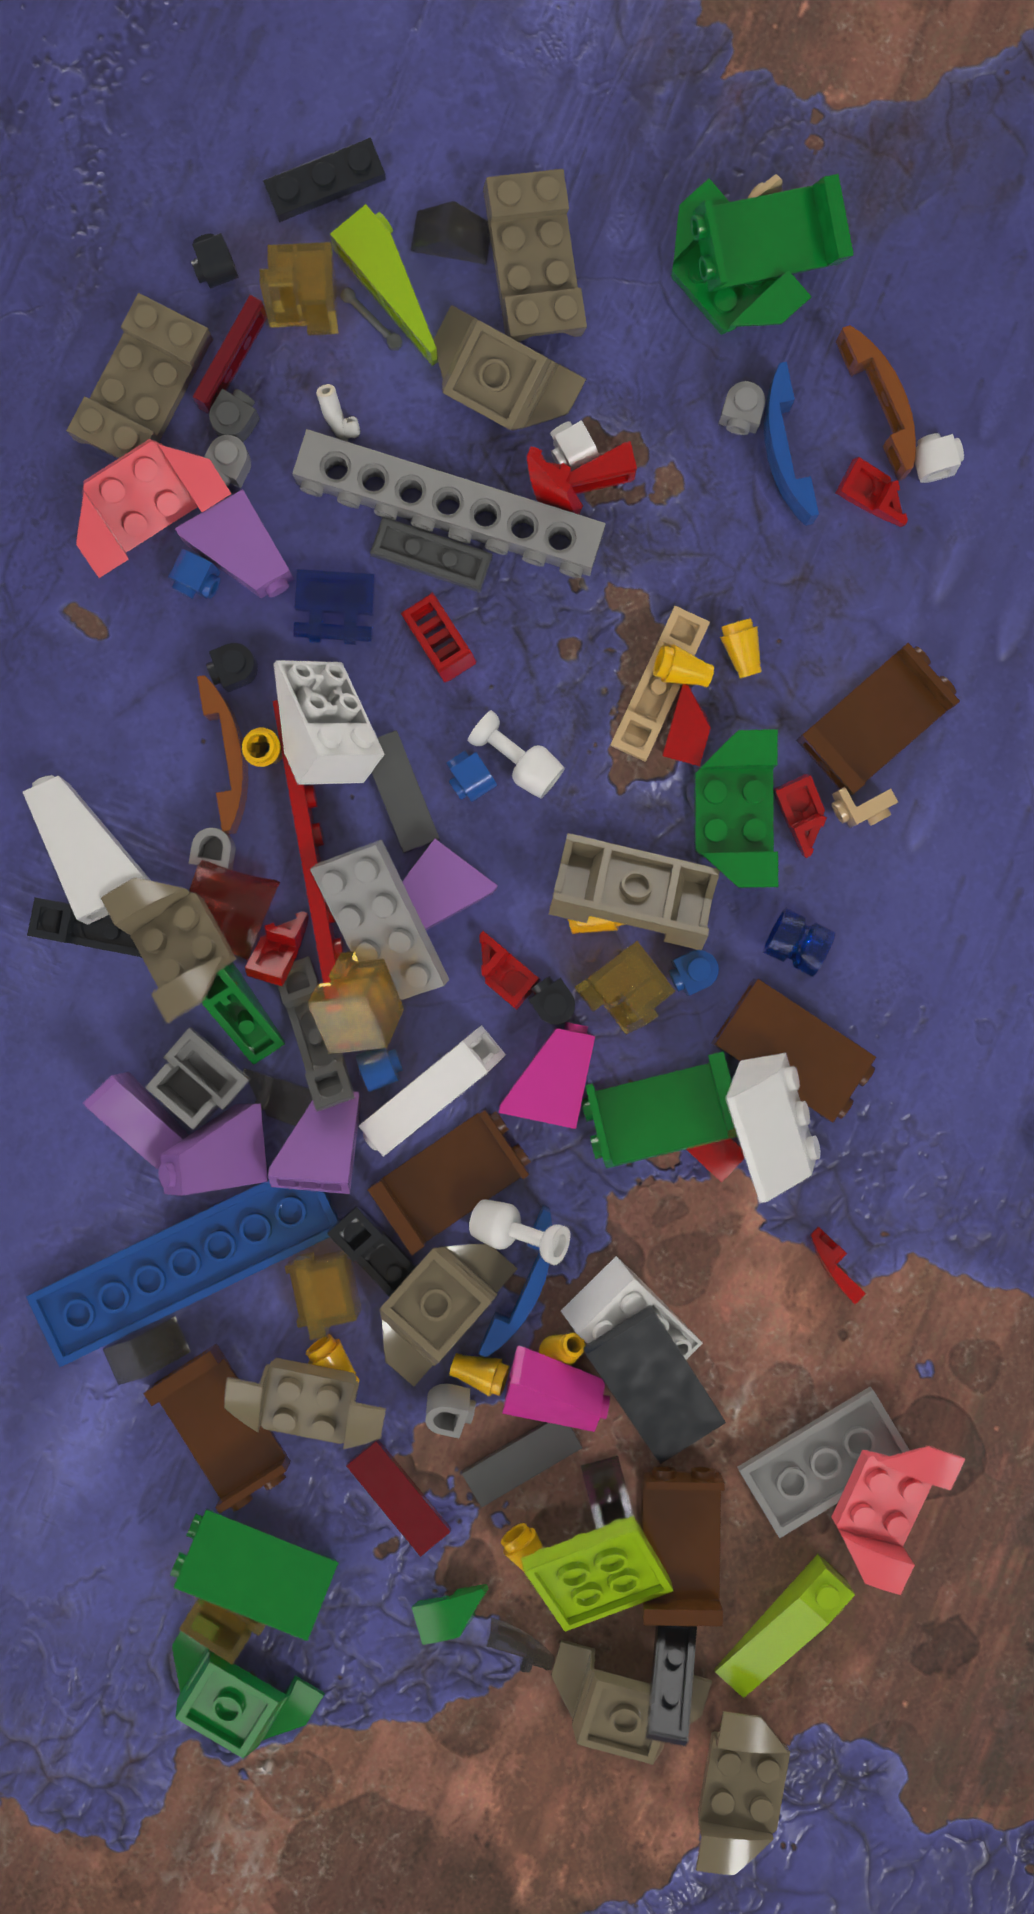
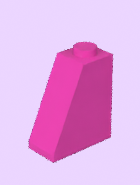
M565 1022L564 1029L556 1027L501 1101L499 1113L576 1129L595 1040L594 1035L587 1034L588 1026Z
M517 1346L508 1377L502 1414L595 1432L600 1418H607L610 1396L604 1395L605 1382L602 1378L528 1348Z

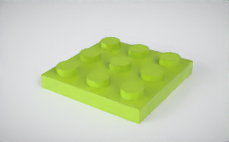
M634 1516L615 1520L605 1527L589 1533L578 1534L568 1541L552 1547L541 1548L535 1553L521 1558L524 1573L565 1632L674 1592L668 1573Z

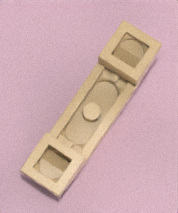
M674 606L610 746L646 762L681 686L678 683L661 682L660 677L653 675L654 662L658 651L663 645L671 647L675 644L695 656L710 621Z

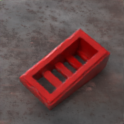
M631 441L624 442L571 471L566 482L571 484L576 494L633 482L637 466Z
M434 593L401 612L402 617L444 683L452 680L476 664L472 652ZM432 611H436V616L419 627L417 626L416 622ZM444 624L445 628L427 639L424 637L432 630ZM451 637L453 638L454 641H452L442 649L438 650L437 652L433 651L435 647L439 646Z

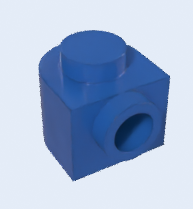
M182 549L168 578L174 581L171 588L188 598L193 599L196 593L206 599H211L219 588L221 579L218 576L221 571L212 562Z
M463 751L446 763L455 776L449 780V783L461 800L468 796L470 801L474 802L498 786L477 752L469 756L466 751Z
M695 950L671 960L674 968L668 971L676 990L679 992L684 989L686 995L690 996L711 986L717 979L719 967L713 955L703 950Z
M387 1043L356 1055L360 1073L369 1092L400 1080L398 1073L404 1071L396 1049L389 1051Z

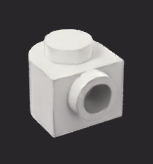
M582 420L574 425L570 421L565 422L550 433L555 447L551 454L556 464L564 463L571 467V471L599 456L598 450Z
M939 433L924 436L917 441L918 446L916 447L914 463L921 483L937 481L956 474L961 461L964 460L963 446L959 438H954L953 434L941 437Z

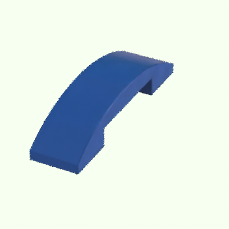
M787 362L779 363L773 376L765 404L764 440L766 454L773 478L783 499L795 516L807 526L815 522L819 511L811 476L796 479L782 413L790 411L795 398Z
M542 1205L533 1228L545 1232L552 1226L550 1208ZM527 1243V1246L539 1251L510 1317L495 1311L479 1346V1355L487 1357L498 1350L517 1332L532 1311L542 1291L550 1265L541 1257L539 1247Z

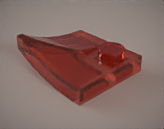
M202 859L196 868L189 891L196 893L204 899L233 953L248 960L253 952L280 882L274 879L243 874Z

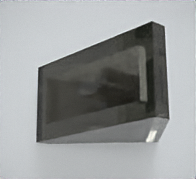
M455 201L417 211L411 252L487 265L491 239L486 219Z
M175 1316L103 1349L118 1385L148 1377L191 1352Z
M618 1455L581 1465L596 1530L609 1525L615 1520L634 1516Z

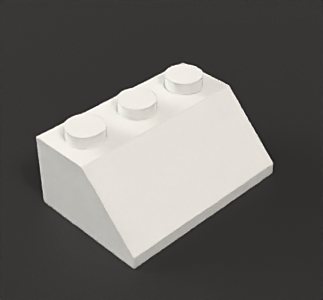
M786 1053L741 1060L726 1097L759 1203L768 1202L812 1176L816 1159H820L818 1138L811 1136L808 1127L810 1124L808 1105L805 1101H800L797 1091L799 1090L798 1072L794 1066L790 1067Z

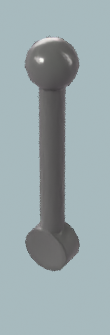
M346 287L341 291L342 301L351 303L387 340V346L390 350L397 351L402 347L400 335L397 333L391 334L355 297L356 294L353 289Z

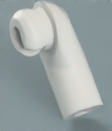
M330 384L319 387L316 394L322 414L336 437L343 441H348V438H357L360 435L358 419L354 416L344 419L335 387Z

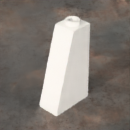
M49 775L39 778L32 783V788L23 791L77 920L88 925L108 916L109 913L101 900L103 896L133 878L150 880L74 788L60 776L54 777Z
M481 1025L361 1123L359 1128L363 1131L364 1140L372 1149L378 1150L382 1156H385L487 1074L506 1054Z

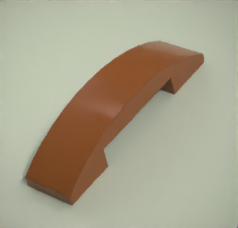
M851 325L842 328L836 344L851 376L863 371L867 373L893 431V434L889 436L883 445V449L897 480L900 481L905 479L913 469L916 454L915 426L910 404L903 385L883 353L865 335Z
M205 675L197 676L203 715L209 721L220 719L231 790L216 793L222 831L228 835L236 834L243 817L248 792V763L242 753L243 737L235 715L221 692Z

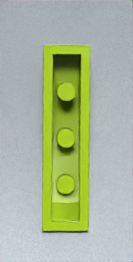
M365 204L330 233L333 249L426 360L434 366L438 362L437 348L391 235L393 228L382 213L374 214Z
M817 1554L714 1668L715 1673L739 1695L745 1698L827 1627L850 1602L855 1594L847 1579Z

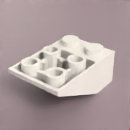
M276 660L274 670L284 754L298 785L364 783L385 754L343 663Z
M617 1256L561 1310L577 1335L587 1344L650 1305L685 1359L689 1358L703 1344Z

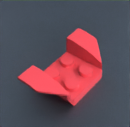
M148 439L83 481V499L76 545L98 578L129 560L127 552L197 507L201 512H204L231 495V492L210 459L167 447L152 439Z
M931 1446L892 1456L862 1450L831 1517L844 1539L865 1584L901 1595L915 1566L903 1547L932 1485L951 1491L965 1462L964 1457Z

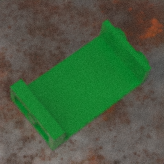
M839 174L824 176L811 186L713 205L712 199L706 200L692 211L691 231L693 238L699 241L701 251L699 271L702 280L707 281L709 292L781 277L788 270L792 274L839 265L854 255Z
M724 1051L708 1055L709 1063L606 1089L595 1091L593 1084L585 1085L588 1097L582 1099V1107L586 1122L594 1120L597 1135L590 1136L595 1159L603 1158L607 1169L738 1137L726 1100L732 1081Z
M206 1508L203 1516L195 1514L186 1537L193 1539L187 1555L179 1552L170 1576L177 1578L173 1588L308 1641L337 1568L338 1561L217 1514L209 1508Z

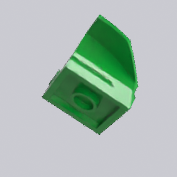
M710 178L707 179L679 205L671 277L721 335L741 326L783 324L811 299V295L789 270L781 277L711 292L708 290L707 281L702 280L699 271V259L701 257L699 241L693 238L691 231L692 211L706 200L712 199L713 205L729 202Z
M778 729L738 730L694 774V852L706 858L739 888L778 887V852H774L773 769L778 765Z
M190 1614L172 1644L180 1689L175 1719L243 1759L254 1751L262 1740L307 1724L325 1694L323 1691L296 1675L284 1693L213 1652L212 1648L221 1631Z

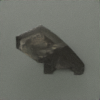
M244 1068L243 1073L251 1079L249 1084L257 1099L255 1103H261V1111H265L269 1117L296 1126L312 1102L309 1088L259 1071Z
M491 1617L487 1630V1647L520 1656V1671L523 1673L531 1672L532 1665L543 1668L546 1671L552 1670L555 1657L540 1642L522 1630Z

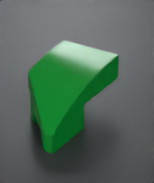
M487 1584L459 1588L450 1596L417 1601L411 1608L422 1645L460 1637L465 1628L471 1623L481 1600L489 1590Z

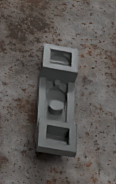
M308 956L294 961L283 987L277 986L282 1002L289 1014L306 1070L305 1077L315 1110L318 1112L355 1097L330 1011H328L327 1002L311 958Z

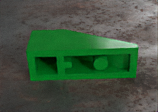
M232 962L216 973L202 1004L249 1061L254 1065L285 1045V1040L235 964Z

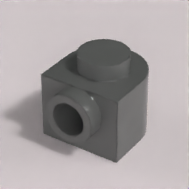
M222 389L210 409L209 418L218 437L233 435L243 442L250 436L260 418L256 409L253 408L254 400L238 389H235L232 394Z

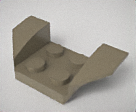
M453 305L450 306L434 337L443 379L442 393L511 431L530 427L569 414L587 380Z
M133 878L101 898L114 925L132 937L158 987L151 995L166 1023L171 1022L186 1011L201 1004L216 973L236 960L233 951L204 899L196 893H191L185 888Z
M485 1243L434 1247L380 1307L385 1362L414 1387L432 1366H435L442 1360L497 1296V1292L518 1268L498 1250Z
M275 1358L270 1364L265 1366L260 1383L229 1377L226 1383L224 1408L256 1432H259L260 1426H262L266 1430L337 1444L344 1443L343 1449L380 1439L386 1408L356 1403L359 1383L356 1381L354 1373L281 1358Z
M561 1640L551 1676L572 1717V1727L576 1743L581 1746L653 1765L662 1752L665 1742L646 1739L651 1684L594 1669L595 1648ZM693 1675L690 1724L702 1716L712 1684V1680Z
M723 1711L720 1732L714 1731L711 1733L698 1807V1825L701 1841L696 1871L735 1875L774 1839L773 1833L777 1831L790 1750L787 1745L778 1739L761 1716Z

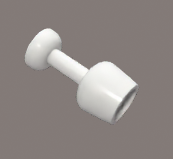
M490 710L472 730L467 741L474 746H483L487 742L516 764L512 773L515 784L538 798H543L562 775L565 769L564 766L543 746H533L527 752L522 750L498 731L500 720L497 714Z
M486 1199L481 1200L475 1206L470 1217V1234L495 1249H505L517 1239L539 1247L541 1257L547 1263L557 1265L562 1261L569 1247L570 1231L568 1227L557 1224L550 1226L543 1232L521 1224L519 1210L510 1203Z

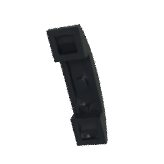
M34 897L27 936L142 958L132 937L115 926L110 915L87 925L76 919L70 904Z
M358 1206L354 1207L327 1232L353 1262L356 1261L389 1297L417 1267L402 1249Z

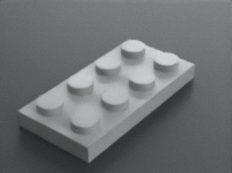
M382 839L317 863L310 869L378 1007L445 986L450 980Z
M868 1387L737 1468L778 1537L781 1538L838 1503L862 1450L887 1456L910 1450L876 1393L871 1387Z

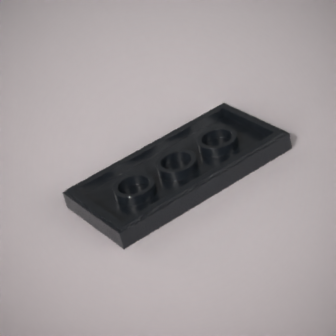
M651 1305L583 1347L585 1354L660 1464L726 1423Z

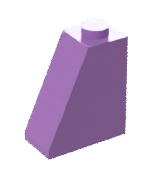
M243 489L175 528L180 538L188 547L212 562L216 567L260 598L266 595L272 598L283 593L289 588L288 583L294 580L289 568Z
M436 839L432 841L402 881L425 930L434 927L494 894L498 888V885Z
M130 1072L112 1075L83 1102L87 1109L156 1169H159L162 1164L161 1154L189 1136Z
M354 1092V1099L318 1112L315 1110L312 1100L269 1167L268 1178L271 1187L350 1194L361 1108L359 1092Z
M261 1103L235 1104L161 1154L162 1164L159 1167V1180L164 1187V1194L189 1195L268 1182Z

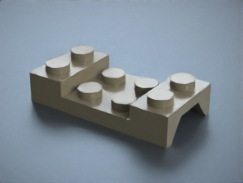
M564 169L486 177L483 193L505 335L518 342L532 336L565 333L573 337L582 336L587 328L582 290L577 285L567 212L569 210Z
M140 293L137 294L121 325L124 333L90 398L84 396L66 430L75 441L81 444H90L117 459L148 439L160 442L213 340L207 327Z
M567 833L549 915L587 923L589 916L664 933L663 942L702 951L709 934L708 920L720 871L717 868Z

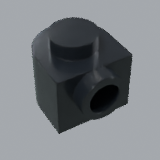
M222 233L217 235L204 234L193 241L192 246L197 258L191 260L200 284L207 281L211 289L239 278Z
M229 643L209 651L212 661L206 663V667L214 685L221 683L227 692H231L250 684L255 679L258 672L257 660L244 645Z
M548 976L531 988L534 996L528 1000L542 1020L549 1024L558 1025L571 1018L575 1010V1000L561 978L554 982Z

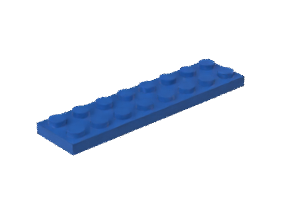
M268 1179V1182L259 1183L41 1288L29 1294L26 1298L60 1368L329 1238L330 1236L327 1232L340 1220L327 1192L271 1187Z

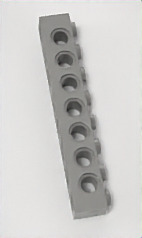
M306 429L292 473L296 484L300 485V490L309 495L322 497V494L326 493L337 497V502L347 507L358 509L361 504L373 508L374 513L380 517L396 520L397 516L412 520V526L424 531L432 532L434 528L449 532L448 537L453 540L470 543L472 539L485 543L487 550L497 554L507 555L508 551L523 555V561L535 566L543 567L545 563L560 567L559 571L562 574L573 578H581L582 574L586 576L591 575L606 523L308 429ZM342 465L348 469L343 478L335 480L327 476L333 466ZM371 477H380L385 481L383 487L378 491H369L364 485ZM410 488L418 489L422 496L414 503H407L401 499L405 490ZM445 500H453L459 505L458 510L451 515L441 513L438 507ZM484 511L491 512L496 517V521L487 527L480 526L475 521L476 516ZM519 523H526L532 527L533 533L527 538H518L513 534L512 529ZM558 534L564 535L571 544L564 550H556L550 545V538Z

